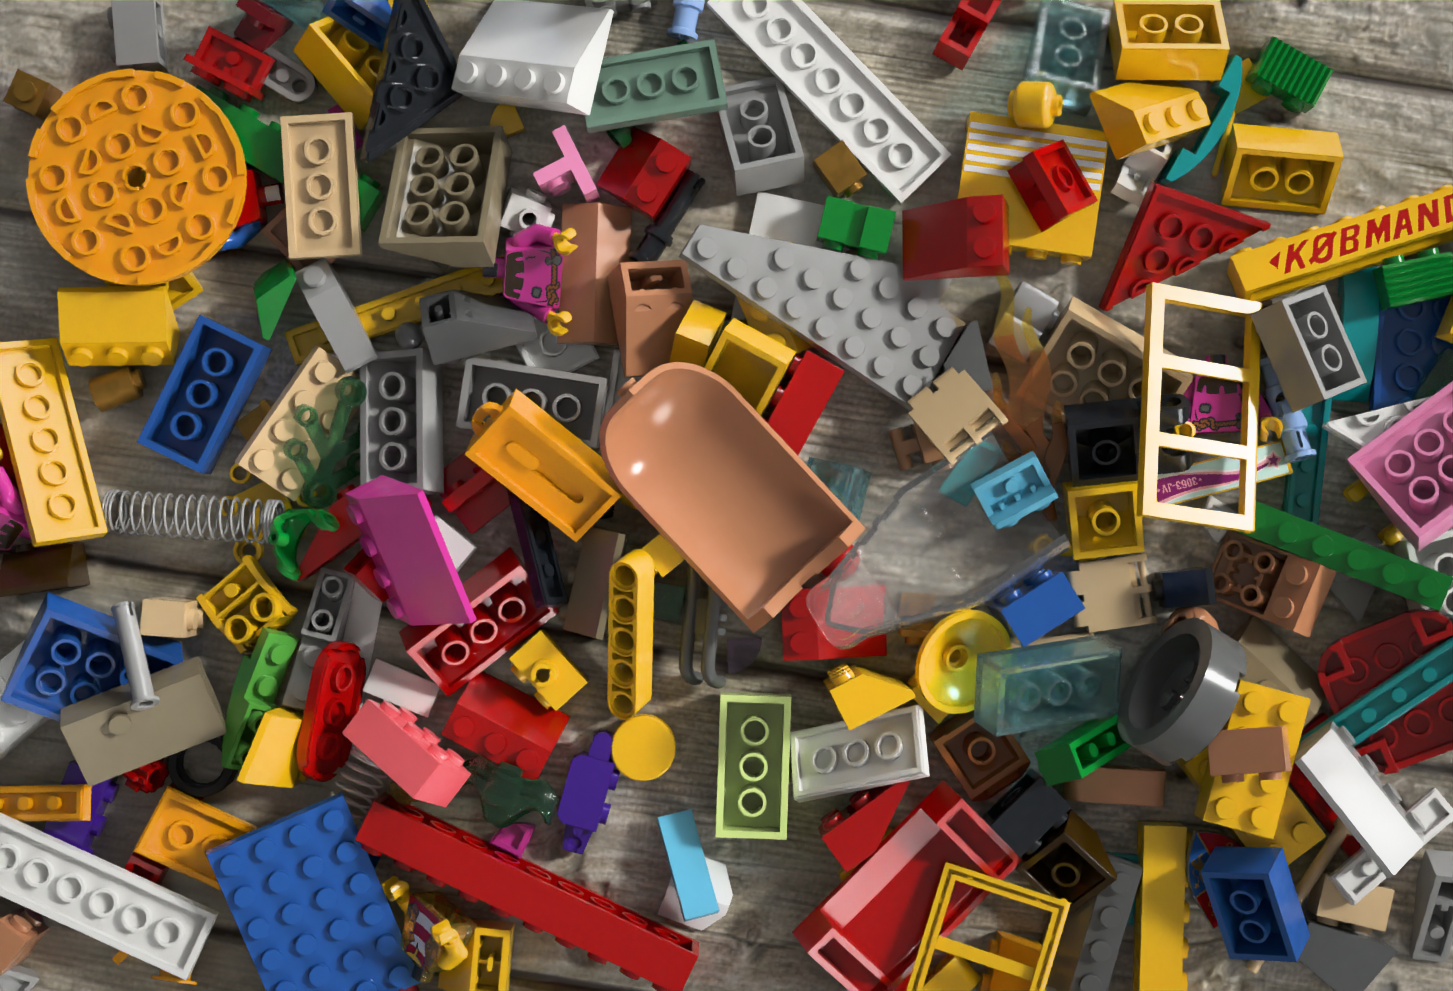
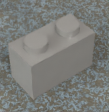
M111 0L112 7L107 9V18L110 28L114 31V42L110 43V55L113 63H116V66L121 70H168L162 0Z

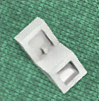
M1174 142L1126 157L1110 193L1140 208L1150 181H1155L1166 164Z

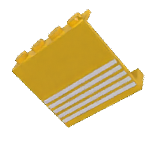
M970 111L966 118L965 132H967L957 199L970 196L1003 194L1009 205V255H1012V251L1025 252V258L1032 260H1046L1047 256L1059 257L1060 263L1079 266L1081 261L1086 262L1090 259L1093 251L1108 149V139L1105 132L1054 123L1048 128H1023L1016 125L1014 118ZM1064 139L1098 201L1074 213L1050 229L1041 232L1007 170L1023 161L1022 158L1032 151Z

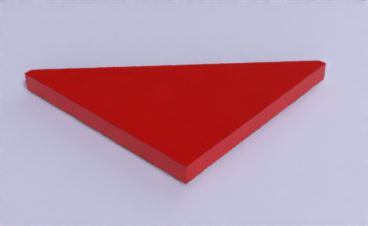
M1150 181L1098 307L1104 311H1109L1113 309L1114 305L1128 298L1133 299L1146 292V285L1152 282L1159 283L1173 275L1178 276L1199 265L1200 261L1244 242V239L1259 231L1264 232L1268 230L1271 223Z

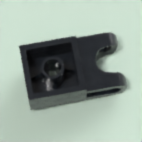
M1182 394L1161 395L1159 432L1164 433L1168 428L1187 422L1191 412L1188 398ZM1141 397L1064 405L1068 464L1072 486L1081 487L1137 481ZM1163 447L1158 448L1157 475L1183 472L1191 468L1193 452Z

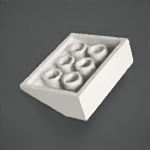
M494 0L459 55L451 89L479 102L590 115L614 11L607 8L523 0Z

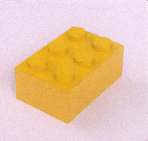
M1114 0L1108 27V37L1115 80L1202 81L1222 79L1230 48L1220 0Z

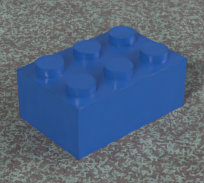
M1039 567L1022 576L1023 584L1018 587L1010 588L1007 586L991 596L994 602L987 606L992 616L1000 621L1007 630L1011 643L1021 647H1026L1085 609L1062 571L1039 569Z
M1214 847L1201 870V875L1229 959L1297 962L1310 937V933L1283 848Z

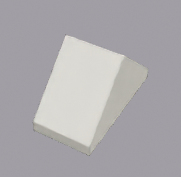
M435 515V520L458 573L479 547L444 517Z

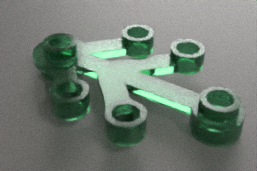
M352 376L343 377L336 384L335 395L338 403L327 437L318 422L316 409L307 404H301L294 410L293 418L295 422L305 428L321 458L317 472L307 457L308 447L303 441L291 438L283 446L285 456L295 462L305 481L301 489L302 499L305 504L314 509L330 506L336 498V489L356 476H360V468L355 469V463L360 459V453L350 455L347 460V466L332 474L337 461L360 447V423L357 426V432L342 440L352 407L362 404L367 396L365 384ZM351 384V392L348 395H344L346 386ZM309 410V419L302 421V414ZM299 444V452L296 455H292V448ZM321 485L322 490L320 494L314 496V490L317 486Z

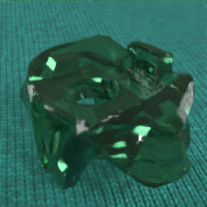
M480 755L473 756L462 764L471 773L464 785L471 784L476 788L486 822L493 824L497 828H506L524 815L537 811L542 815L545 824H552L551 818L555 815V804L559 800L555 790L549 783L541 779L521 778L523 769L501 761L496 768Z

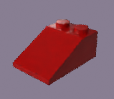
M1003 194L963 197L903 210V280L1009 275V205Z
M885 586L803 588L781 610L783 661L887 656Z

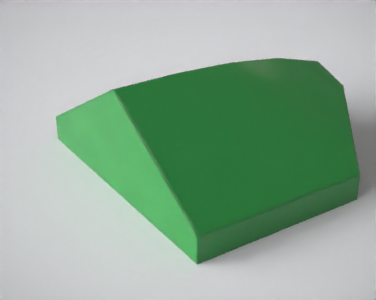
M286 260L263 272L254 283L257 320L262 337L266 340H270L297 279L292 263Z

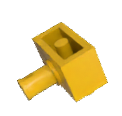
M544 629L540 630L509 658L513 663L510 667L511 671L521 682L525 683L528 680L536 688L537 691L533 694L546 709L552 706L557 711L590 681Z

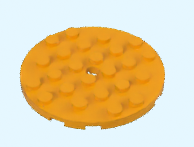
M123 69L99 74L85 80L65 93L50 108L52 111L45 119L41 128H37L28 153L30 160L26 188L31 211L38 227L50 245L65 260L87 274L104 281L128 286H149L176 280L200 268L229 239L237 225L245 201L247 188L246 163L235 129L222 110L206 94L183 79L167 73ZM134 169H143L146 172V180L142 187H131L128 182V175Z

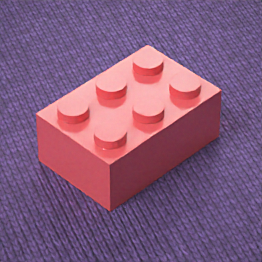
M367 699L342 734L413 799L446 808L471 775L462 766L465 760L449 748L444 750L438 744L441 741L439 736L426 727L421 729L415 724L417 717L406 708L400 706L397 709L386 700L378 703Z

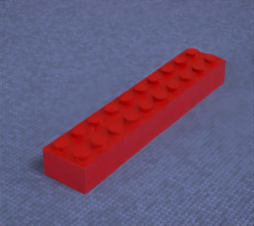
M386 792L373 801L355 838L356 841L362 843L361 848L364 851L375 856H381L383 853L395 859L393 863L403 870L413 872L416 869L427 874L426 880L440 887H445L448 884L458 889V895L468 901L477 903L478 900L492 905L490 910L504 918H510L511 915L524 921L522 925L525 928L539 934L544 930L556 936L555 941L566 948L574 949L577 946L588 951L587 956L595 962L606 965L607 961L619 966V971L631 979L638 980L639 977L653 982L651 986L657 991H682L698 959V941L522 857L520 859L489 844V841Z

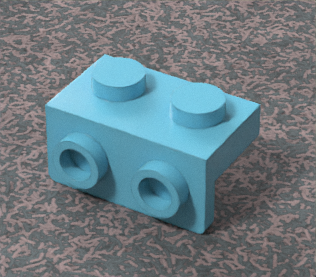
M1033 450L970 484L995 530L1015 525L1019 522L1020 518L1033 511H1041L1047 508L1052 501L1058 498Z

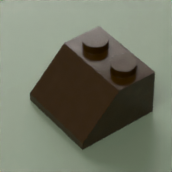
M72 542L52 544L50 547L41 549L33 547L32 543L15 546V553L3 554L0 568V597L90 585L84 543L72 544Z
M1072 809L1066 812L1069 817L1059 828L1055 830L1050 828L1041 837L1043 843L1036 851L1030 855L1025 852L1020 857L1022 861L1015 869L1040 893L1058 899L1065 898L1070 902L1067 916L1117 880V874L1097 832Z

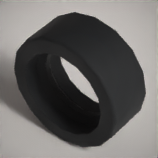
M223 735L206 741L217 746L222 752ZM188 749L168 756L167 769L171 781L180 791L194 797H207L224 790L233 782L238 772L235 769L223 768L216 780L209 783H198L186 774L183 766L184 756Z

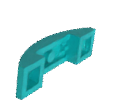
M1234 55L1228 58L1222 79L1214 80L1209 91L1220 97L1209 116L1212 124L1201 130L1190 151L1181 148L1173 152L1157 180L1160 184L1170 183L1192 170L1219 141L1233 115L1239 97L1242 80L1241 57Z
M1377 265L1339 277L1337 297H1341L1340 320L1367 382L1333 396L1332 400L1366 403L1368 400L1374 371L1379 324V297L1373 269L1377 268Z

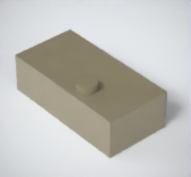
M198 656L150 674L155 696L160 698V703L153 708L142 711H135L130 708V703L133 699L129 683L61 708L60 729L89 787L227 733L224 712Z

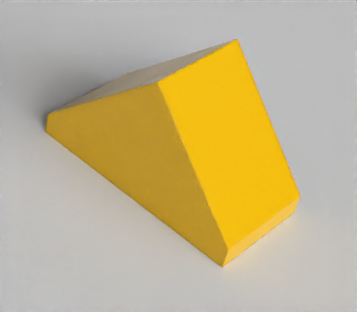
M693 300L676 331L669 363L684 362L704 368L714 349L727 312Z

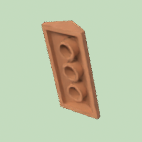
M599 202L562 204L561 232L567 228L575 229L576 236L567 241L570 244H576L578 247L570 254L563 256L558 313L567 311L571 314L572 320L567 323L559 320L561 326L567 328L569 332L557 336V344L619 347L607 276L619 263L630 262L628 255L631 248L632 208Z

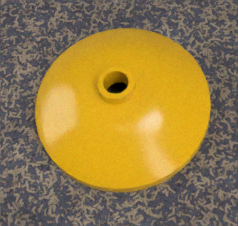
M979 610L959 611L937 623L922 642L916 659L915 677L918 689L924 699L938 710L950 714L973 711L992 699L1005 682L1011 666L1012 645L1007 630L996 618Z

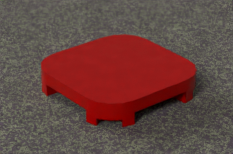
M1427 608L1412 609L1341 636L1328 644L1320 656L1318 678L1333 713H1337L1452 636L1453 623L1451 620L1436 610ZM1453 682L1354 746V748L1361 757L1367 754L1375 763L1379 772L1385 775L1399 773V770L1453 750Z

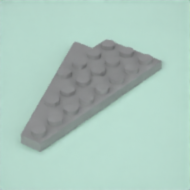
M702 224L695 228L678 256L909 411L913 409L907 401L926 386L930 387L966 324L938 304L952 278L904 281L903 265Z

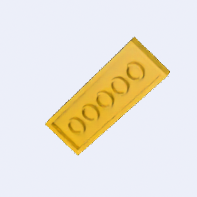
M58 338L0 342V417L33 547L104 537L108 531Z

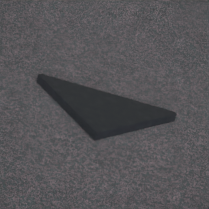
M425 0L393 1L360 155L362 162H371L463 96V94L451 89L457 63Z

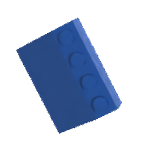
M47 592L31 624L2 693L1 701L60 722L61 708L129 683L114 617ZM141 635L150 674L183 662L182 643L162 636Z

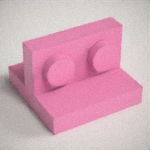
M565 125L553 130V136L563 158L533 172L543 194L546 196L552 194L553 198L561 196L572 189L570 184L577 182L587 203L600 201L597 188Z

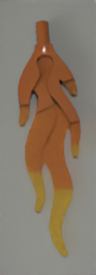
M1006 275L995 276L1000 285L1001 300L994 325L993 338L1007 369L1010 392L1009 402L1006 403L1002 396L1000 376L997 372H994L992 377L993 402L1008 419V422L1003 427L1022 450V453H1019L1007 440H1004L1002 442L1003 452L1010 463L1033 450L1051 485L1055 489L1056 480L1062 469L1067 452V437L1061 416L1062 404L1060 400L1054 402L1051 413L1052 436L1051 439H1047L1043 430V421L1051 382L1049 360L1031 324L1032 309L1030 307L1025 309L1022 320L1025 340L1030 350L1028 363L1021 355L1016 344L1013 329L1014 291ZM1054 501L1047 508L1041 510L1044 522L1058 519Z

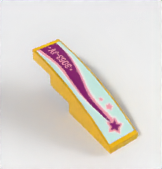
M1282 440L1257 446L1256 483L1293 473L1291 463H1285L1284 461L1286 451ZM1216 456L1194 462L1189 470L1183 472L1158 474L1156 502L1175 505L1239 488L1240 460Z

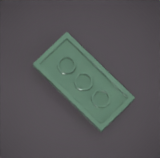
M715 39L603 58L590 115H584L588 134L728 110Z

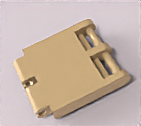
M953 367L933 381L934 386L937 388L935 393L926 386L907 401L913 409L908 413L911 419L951 466L957 462L956 457L974 443L977 446L982 443L983 440L981 438L997 425L1001 424L1003 426L1008 422L1006 416L965 370L958 374Z
M1147 553L1076 563L1077 570L1066 572L1067 580L1076 594L1081 595V602L1085 607L1084 610L1072 617L1075 628L1086 626L1087 632L1092 633L1157 623L1156 615L1152 614L1149 592L1152 591V584H1148L1144 562L1148 560ZM1134 562L1138 563L1141 583L1139 586H1137ZM1139 593H1142L1145 609L1144 617H1142Z

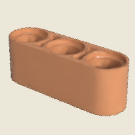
M1102 765L1082 779L1064 782L1062 798L1078 802L1163 807L1166 770Z

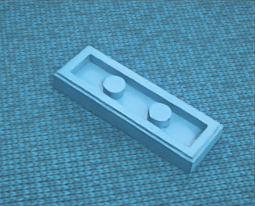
M692 809L658 817L657 824L684 922L717 914L719 907Z

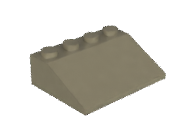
M503 126L417 128L400 140L397 144L378 242L380 248L459 268L494 267L512 157V150Z

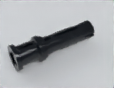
M689 169L686 170L681 182L655 223L645 227V236L636 250L630 251L628 256L634 262L658 261L665 248L671 247L673 244L672 234L696 195L706 183L704 178H700V175Z

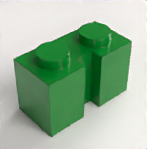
M827 195L816 241L823 243L822 248L842 253L843 248L857 251L856 256L877 260L878 256L884 257L887 253L896 212L870 205L864 206L853 201Z

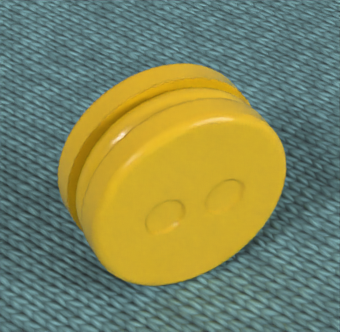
M636 714L632 718L624 720L613 734V745H611L612 760L616 768L630 779L637 781L656 779L669 769L674 760L676 752L674 733L664 720L655 715Z

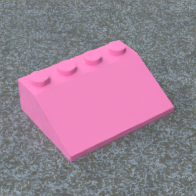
M1453 381L1347 459V463L1393 525L1418 552L1453 527Z

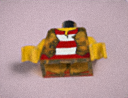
M396 876L390 877L381 884L387 899L390 901L396 900L404 912L401 948L415 961L411 974L413 979L423 983L431 982L434 972L454 970L458 964L467 958L468 951L466 947L477 924L440 891L412 893L409 891L408 883L403 880L399 881Z

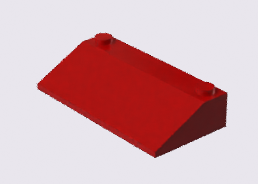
M943 780L879 844L876 852L863 860L792 933L805 951L847 990L893 991L913 971L945 863L949 862L1003 880L1022 859ZM955 881L939 935L947 937L991 892Z

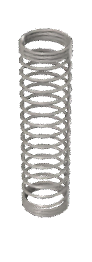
M119 489L107 491L101 504L108 531L107 534L120 535L125 533L130 536L135 533L138 536L147 534L150 537L157 534L161 538L168 535L173 539L179 535L182 539L190 536L194 540L201 537L206 541L212 537L215 541L223 538L226 542L234 539L238 543L245 539L250 544L256 540L259 544L266 542L269 545L268 536L270 534V524L274 520V511L276 512V517L285 513L283 502L276 499L267 500L263 508L262 501L259 498L254 501L252 507L249 498H246L241 506V502L237 497L232 500L230 505L229 499L226 496L221 499L219 504L216 496L211 497L208 503L207 497L204 495L197 502L193 494L186 501L182 493L175 500L172 493H169L164 499L163 494L160 492L153 498L152 493L149 491L142 497L138 490L131 495L128 490L122 492ZM126 493H127L128 496H129V503H130V506H129V515H128L127 522H126L127 502H126V497H125V494H126ZM138 494L140 497V515L135 527L133 522V503ZM147 495H149L151 498V514L146 528L144 523V504ZM158 496H160L162 500V514L157 528L155 523V505ZM171 496L173 513L170 526L167 528L166 506ZM114 497H116L117 515L113 527L111 521V506ZM182 497L184 505L183 519L180 528H178L177 507L179 499ZM193 498L195 507L194 519L191 529H189L188 508L189 502ZM204 499L205 519L203 527L200 529L199 509L200 503ZM213 499H215L216 519L213 530H211L210 510ZM224 500H226L227 519L224 530H222L221 511ZM237 501L238 519L234 531L232 514L234 503ZM248 501L249 519L246 531H244V508ZM259 502V505H260V519H259L258 529H257V532H256V531H255V510H256V505H257V503ZM129 523H131L133 529L131 532L126 531ZM140 523L142 524L144 532L142 533L137 532ZM151 524L155 531L152 534L148 532ZM162 524L164 525V529L166 531V533L164 534L159 533ZM173 524L177 532L175 535L169 533ZM184 525L188 533L185 536L181 535ZM195 525L199 533L196 537L191 534ZM206 525L210 534L208 537L202 535ZM217 526L221 535L218 538L214 537ZM228 526L232 535L229 539L224 536ZM239 526L243 536L241 539L236 538ZM250 526H252V532L254 536L252 540H249L246 537L250 530ZM261 527L264 540L262 541L257 538L259 536Z

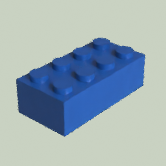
M199 315L137 443L199 473L211 474L235 427L234 423L237 422L272 349L210 318Z

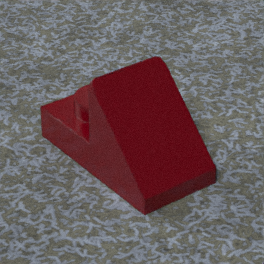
M238 0L236 4L237 7L246 13L234 31V35L260 52H264L291 29L294 24L292 20L260 0Z

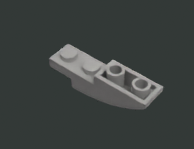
M323 567L320 569L301 631L302 640L283 698L282 705L284 707L304 712L311 674L317 657L331 642L342 641L355 580L349 574Z

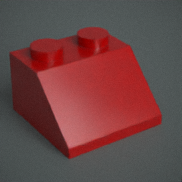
M635 127L631 132V143L623 150L620 147L618 148L595 185L655 223L681 182L686 170L692 165L691 157L665 140Z

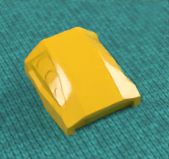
M251 555L244 556L242 558L243 562L211 590L196 597L214 626L233 643L240 654H248L254 650L263 627L281 631L293 621L298 612V609L286 600L259 562Z

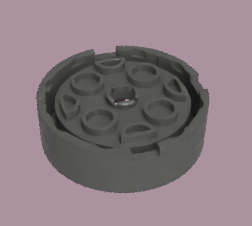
M1199 618L1182 620L1163 632L1141 657L1123 691L1117 717L1118 731L1122 740L1165 766H1173L1175 760L1180 758L1188 761L1198 755L1224 727L1240 697V694L1235 692L1239 677L1246 676L1247 669L1246 654L1241 644Z

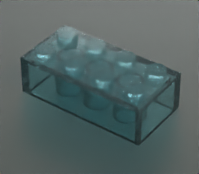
M1092 635L977 654L974 722L998 737L1118 715L1123 649L1100 635Z

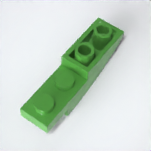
M263 627L252 656L243 655L227 709L225 721L227 733L223 735L221 765L224 768L241 770L264 713L278 708L274 701L299 640L294 634Z

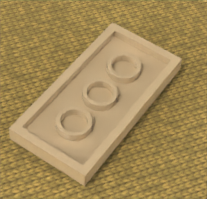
M346 112L280 117L289 259L305 260L362 256L354 114Z
M314 345L234 462L295 502L359 409L360 375L354 371L347 374L339 360L319 346Z

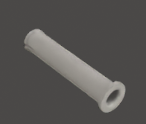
M128 601L116 603L111 607V612L113 613L133 699L130 703V708L135 711L147 710L157 706L160 703V698L155 696L135 612V604Z

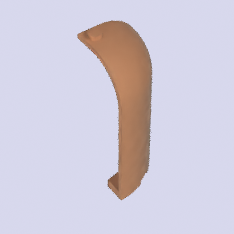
M673 362L654 368L638 382L632 377L616 392L621 398L609 409L603 418L600 428V449L605 466L614 483L753 633L772 620L803 589L801 586L815 573L818 575L826 566L847 550L866 529L742 395L726 380L706 368L691 363Z

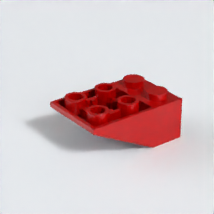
M910 781L875 787L869 791L867 789L857 791L849 798L851 804L841 811L835 808L820 819L823 823L818 827L820 836L846 873L876 852Z

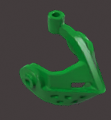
M287 509L285 513L277 516L271 522L268 541L273 545V554L278 560L276 567L285 577L297 580L301 576L296 560L297 547L306 527L311 522L324 531L336 532L340 524L332 513L323 509Z

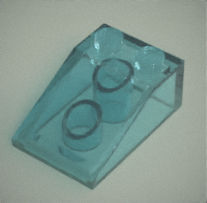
M1041 0L1022 81L1052 83L1056 94L1062 95V111L1087 117L1093 105L1089 94L1100 89L1110 11L1071 0Z

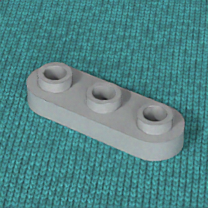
M231 31V32H229L228 34H226V35H228V36H230V37H232V38H234V39H236V40H238V41H240V42L246 44L245 42H243L242 40H240L239 38H237V37L234 35V31ZM272 47L262 52L275 60L274 64H276L275 72L268 74L263 85L295 104L308 103L315 97L318 84L316 78L309 70ZM301 81L305 82V90L296 92L295 85Z

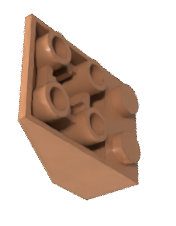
M684 260L619 263L607 276L624 378L643 377L654 368L669 363L676 331L692 304V288L688 266Z
M1230 530L1226 532L1212 566L1217 601L1306 637H1310L1336 575L1335 571L1321 564Z

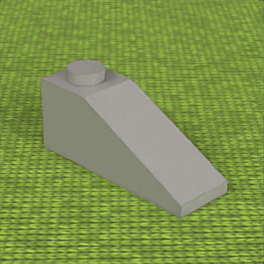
M322 258L295 272L297 282L345 372L348 374L378 358L339 275L328 260Z
M1425 849L1417 876L1410 956L1411 959L1447 962L1453 943V852Z

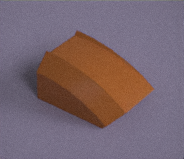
M990 700L973 711L954 715L941 725H938L928 736L972 802L990 799L1023 777L1031 763Z

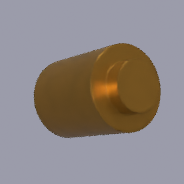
M132 366L118 368L91 378L88 381L91 396L101 412L142 398L144 395L143 389L147 388V383L141 370H135Z

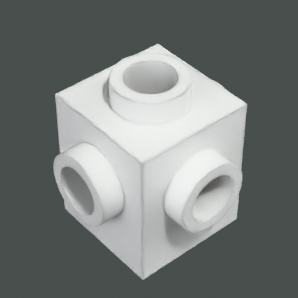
M511 187L504 203L500 226L511 230L510 235L514 236L515 233L533 224L552 227L555 214L551 213L552 207L550 202L546 201L547 196L530 188H527L525 193ZM526 213H533L531 217H523Z

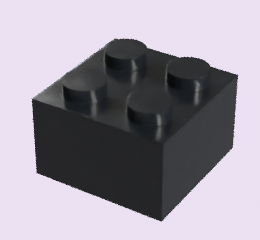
M1030 768L982 818L1021 857L1025 852L1030 855L1036 851L1043 843L1041 837L1050 828L1055 830L1067 820L1069 815L1066 812L1071 806L1052 786H1046L1045 780L1041 775Z

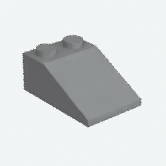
M775 76L724 86L728 110L717 111L736 196L805 182L804 155L783 83Z

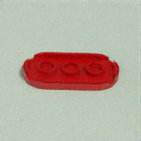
M341 640L331 642L321 651L313 666L296 752L300 772L304 777L311 780L327 782L337 775L334 772L338 767L343 768L351 752L352 742L342 732L359 711L366 677L365 659L360 657L358 651L361 650L354 643Z

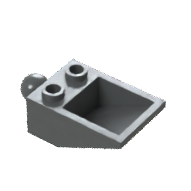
M454 289L419 298L422 326L413 322H405L395 332V340L403 349H416L426 339L434 366L442 363L445 365L455 364L465 357L538 339L533 315L511 303L509 299Z

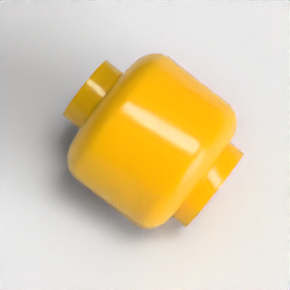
M1022 81L1015 90L1010 91L1008 115L1010 118H1014L1016 125L1019 127L1048 128L1052 125L1055 116H1060L1062 113V95L1056 94L1055 87L1050 82Z

